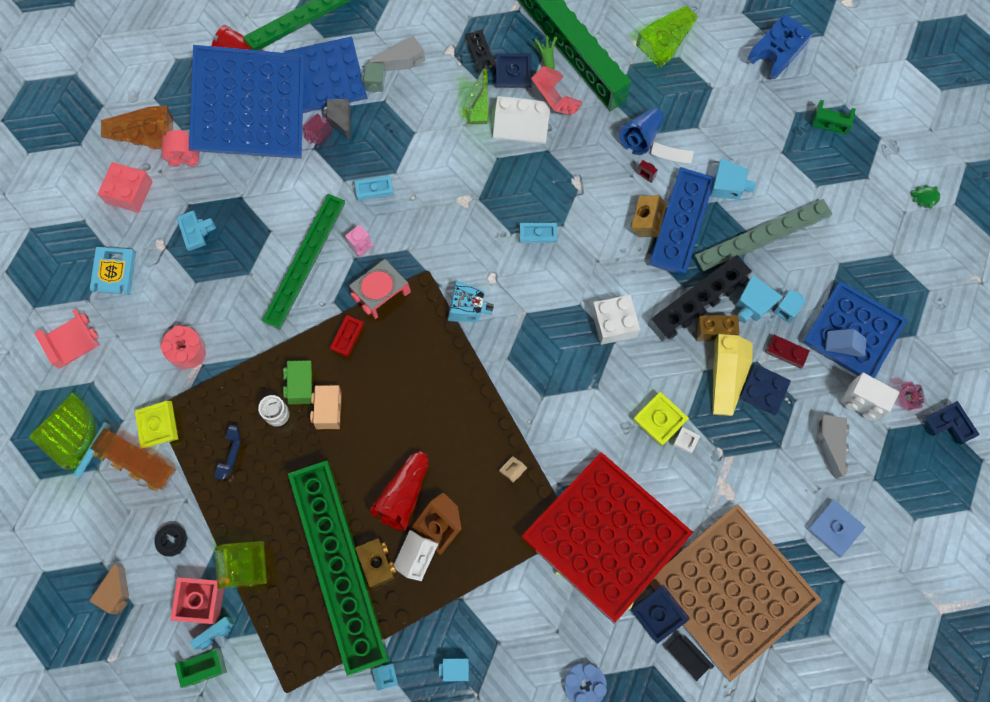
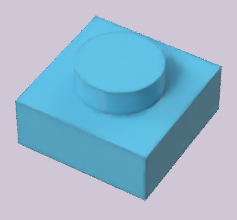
M393 664L372 669L377 691L398 685Z

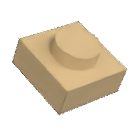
M512 456L499 471L503 476L514 482L527 467Z

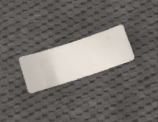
M654 142L651 154L663 159L691 164L694 151L676 149Z

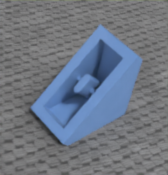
M855 329L828 331L825 350L864 358L867 338Z

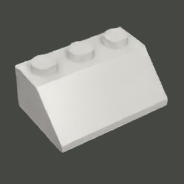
M498 96L493 138L546 144L550 104L546 101Z

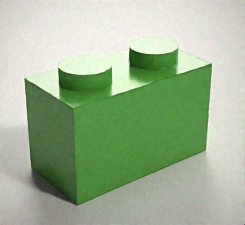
M287 361V368L283 370L287 386H284L283 391L284 398L288 399V405L312 404L311 361Z

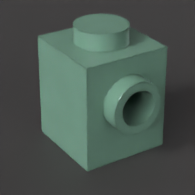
M366 62L365 73L362 72L361 78L366 91L383 92L386 76L384 64Z

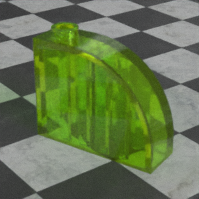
M72 393L29 438L61 468L70 471L80 463V459L85 455L95 438L96 422L94 414L80 397Z

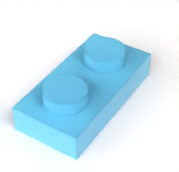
M391 176L355 181L357 200L394 195Z
M520 223V243H557V223Z
M224 617L189 643L193 649L205 650L213 644V639L218 636L221 638L228 634L234 622L230 617Z

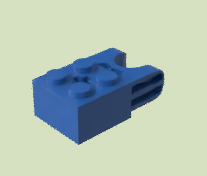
M784 13L750 51L747 60L752 64L760 59L769 60L773 65L769 76L776 79L807 46L813 32Z

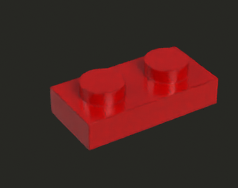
M346 315L330 350L349 357L365 325L364 322Z

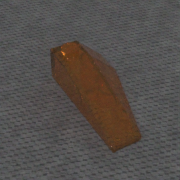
M167 106L146 107L101 120L102 138L120 142H131L133 145H144L151 149H162V135H166L167 131L173 130V115Z

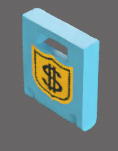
M96 247L90 291L97 292L98 290L100 293L122 294L123 291L124 294H130L136 251L132 249ZM109 254L123 255L122 260L109 259Z

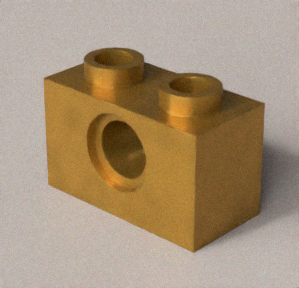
M660 195L639 196L638 203L635 206V216L631 223V229L638 237H659L667 205Z
M738 315L699 316L695 323L697 341H714L718 334H740Z
M378 538L355 548L370 588H375L395 579L393 574L396 573V569L392 561L388 562L386 554L389 551L385 542L381 543ZM376 557L382 558V565L379 568H373L372 561Z

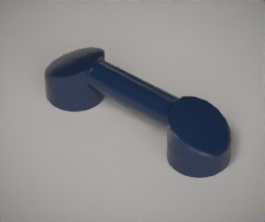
M230 425L227 430L226 439L227 441H232V446L227 463L218 464L215 479H226L234 469L242 441L240 430L237 426Z

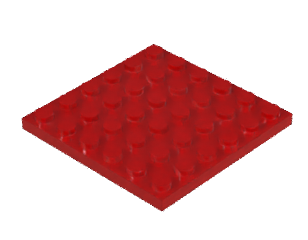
M600 452L521 538L615 624L693 534V531L604 453Z

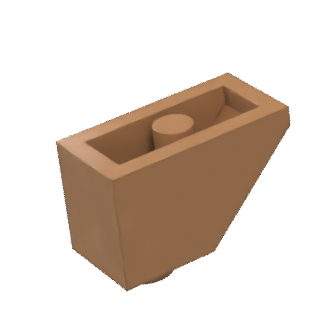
M114 564L90 599V602L109 614L117 615L122 612L129 598L125 568Z

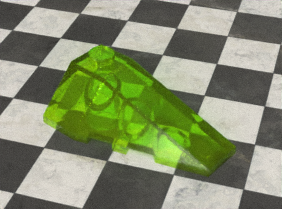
M686 5L651 23L640 31L636 46L660 68L672 59L683 39L698 19V16Z

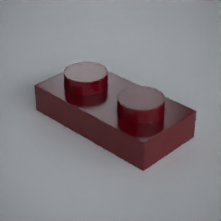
M773 335L766 354L802 369L810 350L777 335Z

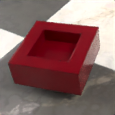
M644 160L639 164L637 174L650 183L656 178L658 169L652 163H647Z

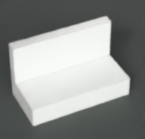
M410 530L395 561V569L407 578L422 581L438 543L423 538Z

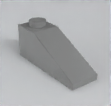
M411 36L369 59L368 62L384 64L385 71L411 69L425 61V53L416 38Z

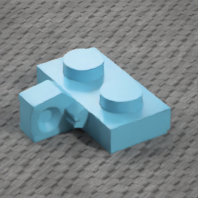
M194 210L177 216L188 251L206 245L204 236L208 235L207 232L216 229L215 223L211 218L204 221L202 219L198 220Z

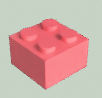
M112 162L97 194L105 204L139 213L153 181L146 171Z
M177 577L170 620L216 624L220 619L225 583L216 580Z

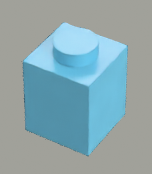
M790 290L773 313L790 323L807 300L800 293Z
M443 659V663L439 664V677H443V681H469V659Z

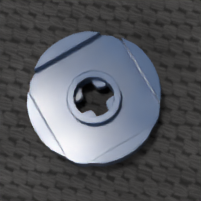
M583 663L569 670L565 678L564 689L571 702H601L607 692V683L604 674L599 668L592 664ZM583 679L586 682H591L590 690L587 692L585 689H580Z

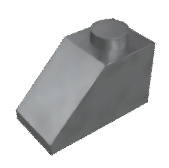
M349 99L327 100V107H324L325 118H328L329 124L347 140L351 139V107Z

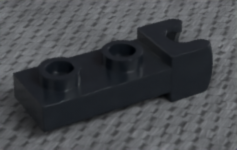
M478 30L465 34L479 76H483L485 68L495 73L496 63L483 31Z

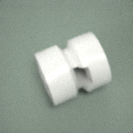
M269 395L264 397L259 404L258 411L269 425L281 426L288 421L290 412L280 397Z

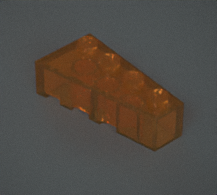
M106 428L101 431L90 449L95 451L93 453L95 457L102 461L105 458L112 461L111 466L120 471L123 468L130 472L128 476L138 482L140 479L148 482L146 486L156 492L158 489L163 491L177 471Z

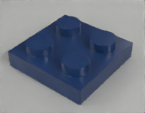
M496 53V88H531V53Z
M755 364L739 399L775 416L791 380Z
M664 584L631 609L657 644L690 620V617Z

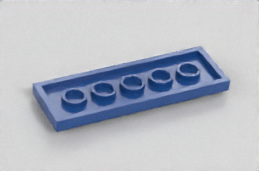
M680 167L662 222L660 234L649 263L650 266L685 276L715 177Z

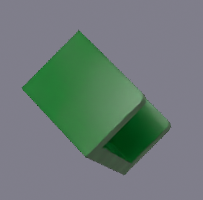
M820 100L815 108L812 127L847 135L853 125L856 108H852L848 114L823 108L824 100Z
M214 648L208 653L186 661L175 662L181 688H187L227 673L221 648Z

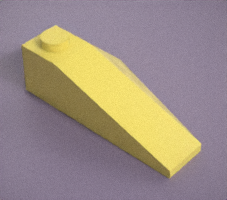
M718 334L714 340L713 415H733L752 364L753 343L738 335Z

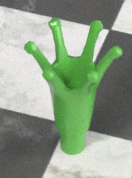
M545 36L546 48L544 44L540 45L539 41L535 39L537 45L534 43L533 47L538 50L544 66L555 69L553 53L557 37H554L551 47H549V37Z

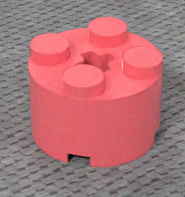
M172 130L167 131L166 135H162L161 157L168 162L169 166L179 167L180 164H187L194 167L198 165L200 152L189 151V135H187V131Z
M179 325L171 329L164 336L160 345L165 358L175 367L182 370L199 366L206 356L203 339L193 329Z

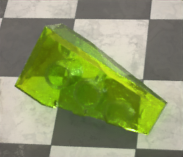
M487 69L482 70L466 99V107H463V118L467 117V124H488Z

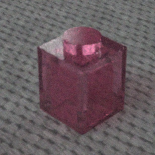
M318 113L302 127L305 134L304 138L310 144L314 143L318 147L333 133L331 124Z

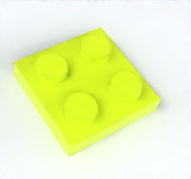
M659 392L634 417L633 421L662 447L689 418L666 396Z
M164 401L134 411L140 449H147L178 440L172 401Z

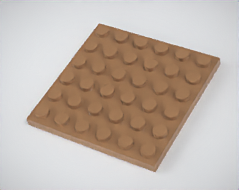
M739 504L731 508L670 560L649 584L654 591L664 584L690 617V620L683 627L729 682L735 679L822 601Z

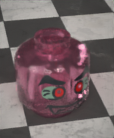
M913 381L902 383V388L897 390L900 392L897 397L900 407L906 408L907 411L922 408V404L926 402L922 385L914 384Z

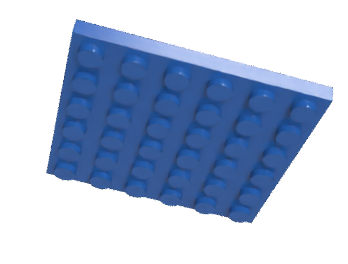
M193 45L189 151L302 159L304 55Z

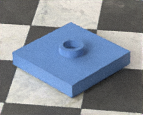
M832 500L808 528V531L840 558L866 527L839 503Z

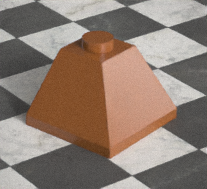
M444 492L428 504L412 526L423 538L438 543L436 551L440 555L461 530L458 506Z

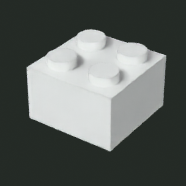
M631 295L593 302L592 314L601 345L638 336L640 327Z
M862 373L849 384L840 403L844 404L851 411L863 414V417L870 421H877L891 411L900 392Z

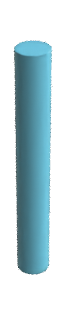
M103 423L73 475L79 478L82 476L110 429V424Z

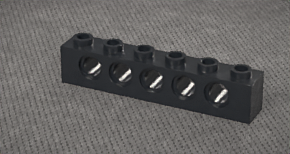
M738 255L734 256L652 317L648 326L662 342L667 338L671 340L678 334L677 331L680 328L686 329L692 324V319L696 316L697 318L703 316L707 312L706 309L712 306L713 308L721 302L720 298L724 295L726 297L730 296L736 290V286L746 284L750 280L749 275L752 270ZM726 276H731L733 281L728 280ZM712 286L717 287L719 291H714ZM697 297L704 298L705 302H700ZM683 308H689L691 313H686ZM673 318L676 320L677 323L672 324L668 321V319Z

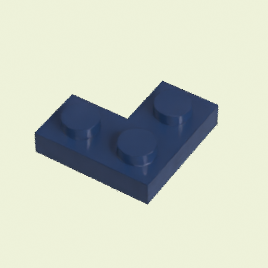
M958 401L922 419L932 436L950 428L960 445L980 435Z

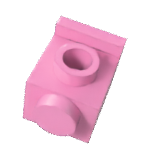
M360 224L345 235L348 245L359 257L374 246L369 234Z

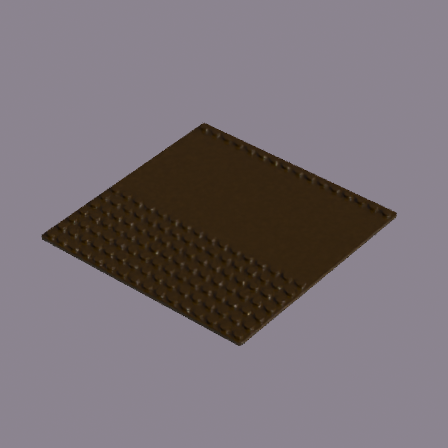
M428 270L406 280L411 292L404 296L399 291L376 309L378 315L376 319L371 314L367 315L360 303L167 400L172 401L178 440L171 441L170 445L285 693L296 690L343 663L288 473L328 461L332 467L355 546L359 547L379 538L381 543H386L389 551L386 556L388 562L392 561L393 564H395L409 531H414L420 535L412 526L432 500L444 492L458 506L461 530L441 555L435 550L422 581L407 578L397 570L393 574L395 579L375 588H370L366 579L384 640L537 555L538 553L521 537L558 498L459 322L448 321L450 306ZM346 315L363 321L365 324L349 357L330 350ZM287 361H311L312 393L315 392V386L340 387L342 392L340 429H316L310 419L311 411H314V404L288 405V399L284 398L283 391L284 386H287V380H284L283 373L284 368H287ZM275 395L280 397L286 404L290 414L288 421L284 425L271 426L260 415L258 411L259 404L264 397ZM230 425L237 426L240 430L242 441L234 469L226 479H215L218 464L227 463L232 446V441H227L226 439L227 430ZM420 451L428 456L429 468L422 481L421 490L417 496L408 526L405 531L403 529L400 531L380 522L381 515L378 514L374 518L369 511L390 481L393 480L398 471L404 466L409 456ZM512 456L527 467L514 482L503 476L499 471ZM376 557L372 561L373 568H379L382 565V558Z

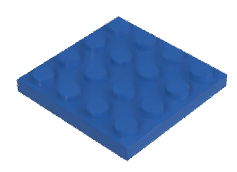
M352 36L284 51V53L304 55L303 113L324 109V107H327V100L349 99V103L368 99L364 83L361 80L362 74Z
M839 281L802 343L858 376L865 373L875 378L905 326L907 319ZM855 329L867 338L865 357L826 351L827 332Z

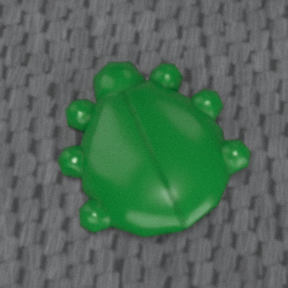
M927 184L924 185V188L917 186L916 190L911 192V196L915 197L913 202L918 201L921 207L925 205L931 209L940 200L937 186L933 188Z

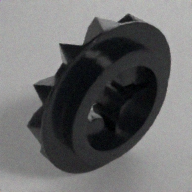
M168 524L157 532L154 540L155 548L161 555L173 557L181 554L182 550L187 547L188 537L186 531L181 526ZM168 535L176 537L174 540L176 546L172 544L166 545L169 542Z

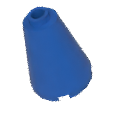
M650 108L625 123L618 133L623 147L633 150L632 153L635 155L646 154L651 148L664 120L662 112L657 108Z

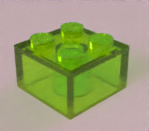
M264 541L222 544L215 547L217 590L259 586L267 583Z

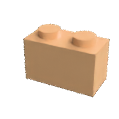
M315 386V392L312 393L311 399L312 404H314V411H311L310 419L316 429H340L342 392L339 386Z

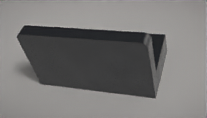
M685 634L679 635L666 648V651L695 681H698L708 669L714 667Z

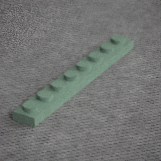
M824 199L696 254L694 260L701 273H705L725 264L736 255L741 257L831 217L832 212Z

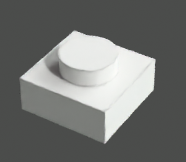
M682 427L673 446L691 455L700 435Z

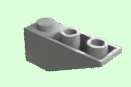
M822 415L817 419V440L835 479L839 480L848 472L846 455L849 451V445L846 443V437L849 434V424H847V418Z

